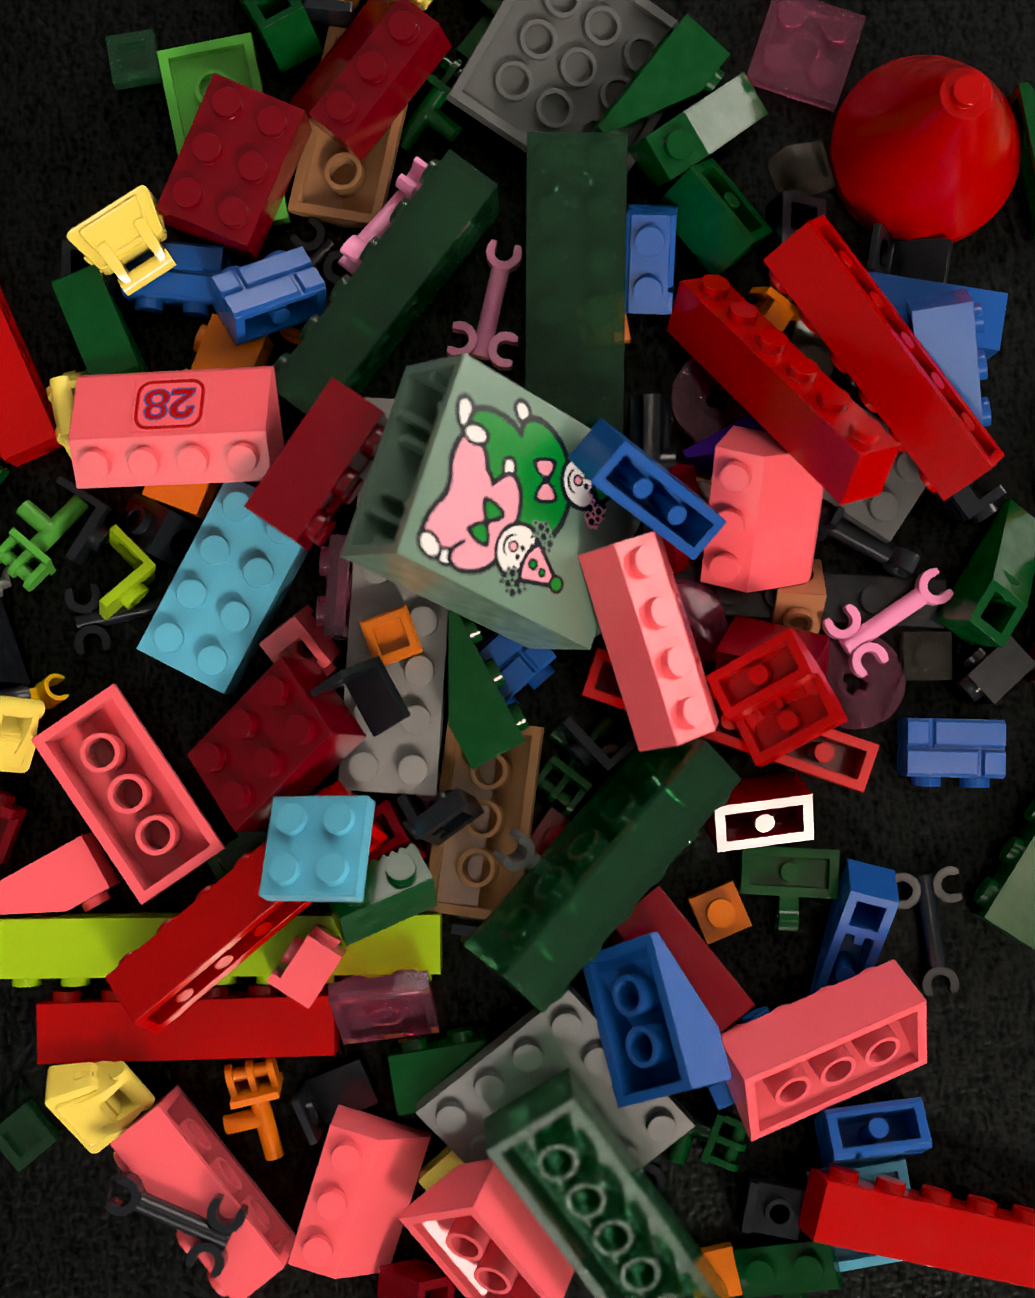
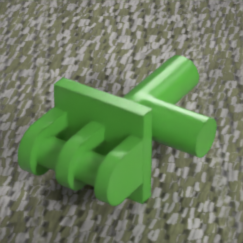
M75 494L50 518L30 500L22 503L16 514L38 533L29 541L14 527L8 532L10 536L0 546V564L3 563L8 567L7 574L12 578L20 577L24 581L23 587L27 591L35 589L48 574L52 576L56 569L51 559L45 553L89 508L88 504ZM17 548L23 551L19 557L13 553ZM33 561L39 565L35 570L29 567Z

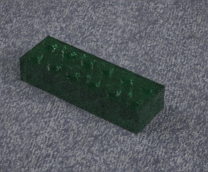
M527 132L525 390L590 429L602 418L623 434L627 133Z
M451 149L441 161L435 158L429 163L420 177L419 183L422 186L411 200L408 197L403 198L393 210L389 219L392 225L382 238L375 236L368 242L359 258L362 263L351 277L344 275L334 286L329 297L332 302L321 316L314 314L306 322L299 335L302 341L291 355L284 353L273 365L278 400L300 419H304L332 377L358 395L364 391L499 215L498 185Z
M695 738L678 746L640 752L636 745L543 852L536 866L524 874L463 946L503 983L544 1014L551 1004L562 998L568 984L583 966L591 962L598 955L601 945L616 927L624 923L631 916L634 906L649 888L657 884L664 877L667 867L682 849L689 846L696 839L699 829L715 810L726 804L730 798L731 791L742 779L711 745L701 738Z
M569 1067L483 1119L486 1153L595 1298H730L722 1278Z

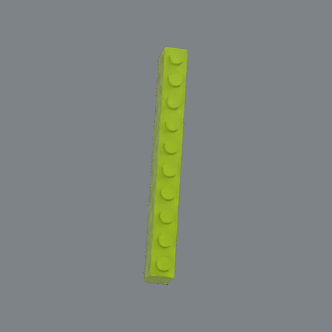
M302 911L216 985L237 983V977L256 976L257 984L271 985L266 982L271 973L278 966L284 970L288 967L280 960L294 938L298 935L305 940L316 924H320L337 934L341 938L339 946L347 950L326 984L334 982V975H354V982L363 984L383 982V975H403V982L406 983L432 981V974H441L442 913L421 912L346 946L329 911ZM181 912L0 915V979H12V987H35L42 985V979L61 978V986L64 987L90 985L91 978H105L118 966L119 961L124 955L139 949L157 933L162 923L178 916Z

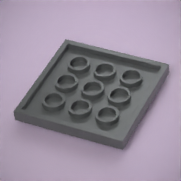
M503 0L445 99L604 206H607L613 201L635 163L627 148L651 133L663 112L593 144L585 136L671 26L678 20L650 0Z
M568 981L415 1103V1113L464 1163L497 1158L528 1198L535 1203L537 1209L557 1233L566 1228L695 1127L693 1116L674 1095L618 1108L593 1008Z

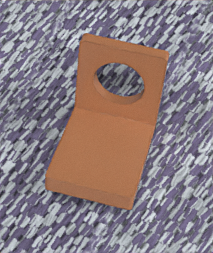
M813 559L812 579L808 583L776 588L770 623L819 634L827 597L821 560Z

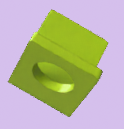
M116 524L110 528L109 543L135 570L99 600V614L105 620H108L123 606L128 610L136 606L148 594L149 589L146 586L155 578L156 564Z

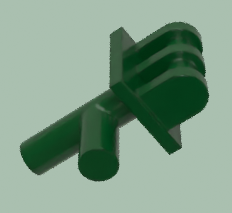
M448 53L427 78L426 82L432 87L403 126L399 146L407 152L411 150L428 125L450 142L456 139L462 129L461 125L440 110L446 101L445 98L451 90V86L465 65L459 59L451 60L447 57ZM439 69L445 73L441 80L434 76Z
M602 714L587 735L601 748L615 730L617 724L610 717ZM554 729L548 739L566 752L565 746L568 743ZM552 756L538 774L537 788L548 795L545 800L550 804L556 801L564 807L562 813L567 817L593 785L581 776L585 769L579 766L571 757L564 763L556 756ZM549 772L559 779L557 784L547 777ZM567 785L576 793L572 796L563 788Z
M725 1108L719 1110L714 1124L692 1115L695 1127L669 1146L665 1158L676 1164L684 1165L692 1140L695 1137L707 1142L700 1161L706 1164L710 1162L724 1169L737 1172L740 1164L736 1162L739 1151L744 1152L747 1146L743 1142L746 1130L741 1118L727 1112L728 1109ZM723 1122L732 1125L729 1135L721 1132ZM716 1142L725 1145L722 1155L713 1151Z

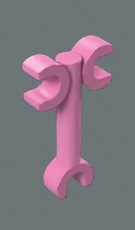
M416 156L409 173L406 176L402 173L398 176L395 186L399 190L358 236L352 235L341 247L340 252L343 256L338 261L340 266L352 275H355L368 259L372 248L397 220L401 218L408 222L416 204L418 203L422 206L427 198L428 193L424 190L427 188L426 184L433 173V168Z
M491 239L486 249L487 263L491 271L477 331L475 332L474 328L467 322H453V332L464 334L469 341L462 348L448 346L446 352L449 357L465 353L476 359L490 360L491 364L498 370L510 371L513 367V361L501 358L497 354V350L504 344L517 346L519 337L507 331L496 335L495 333L510 273L517 270L520 266L522 249L521 246L515 245L512 258L507 261H501L495 256L497 240Z
M937 568L928 569L919 574L915 581V589L862 625H860V612L852 604L842 607L843 612L849 619L848 626L844 630L835 627L830 618H826L821 622L822 629L826 635L833 639H839L842 648L849 655V669L855 676L863 678L868 675L861 664V657L865 652L872 653L879 664L889 661L885 649L879 644L871 643V641L926 604L932 606L940 605L951 599L954 594L952 589L945 590L938 596L931 594L928 590L929 580L940 573Z

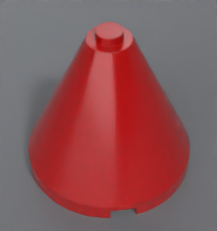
M938 55L902 57L881 65L868 73L855 85L842 103L836 115L831 140L828 144V165L831 180L846 210L859 224L871 233L873 232L874 223H882L893 238L897 240L946 238L954 243L970 236L984 226L1003 206L1015 185L1021 163V139L1018 123L1003 93L989 78L977 69L961 61Z

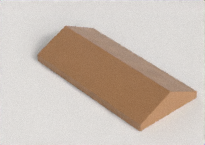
M329 26L322 59L347 28ZM408 104L362 162L309 121L312 132L297 165L287 210L292 214L306 218L312 216L320 222L340 228H365L386 204Z
M448 716L438 794L446 790L459 788L475 796L484 813L441 845L436 846L432 844L429 871L435 882L434 889L436 891L437 906L426 911L520 924L526 869L509 871L496 860L493 854L496 850H499L503 854L508 855L516 850L518 841L509 834L511 829H518L527 837H531L544 734L543 727L529 726L528 729L521 732L526 740L525 742L472 769L449 727Z

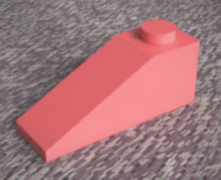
M88 833L77 837L0 880V915L66 912L80 905L86 913L110 900L111 896L108 890L121 882L94 833Z

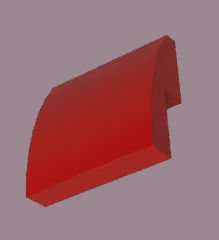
M793 628L783 631L706 676L726 720L735 722L756 766H765L849 720L820 667Z

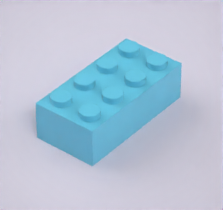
M244 482L223 483L136 648L203 684L229 695H234L259 647V643L268 630L308 553L307 550L260 520L244 507L256 489Z

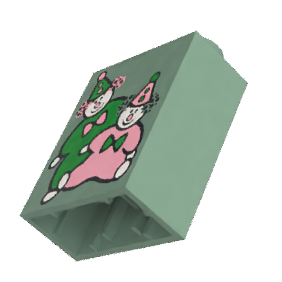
M464 353L406 366L340 556L530 649L590 650L594 638L601 633V628L578 555L631 539L638 530L641 520L592 484L568 459L569 455L591 430L590 428Z

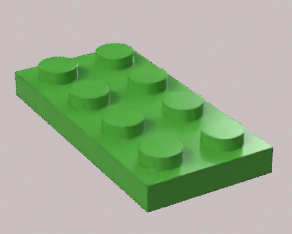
M251 32L157 51L178 155L214 73L264 93ZM285 195L271 227L291 223ZM195 237L198 242L204 241L200 238Z

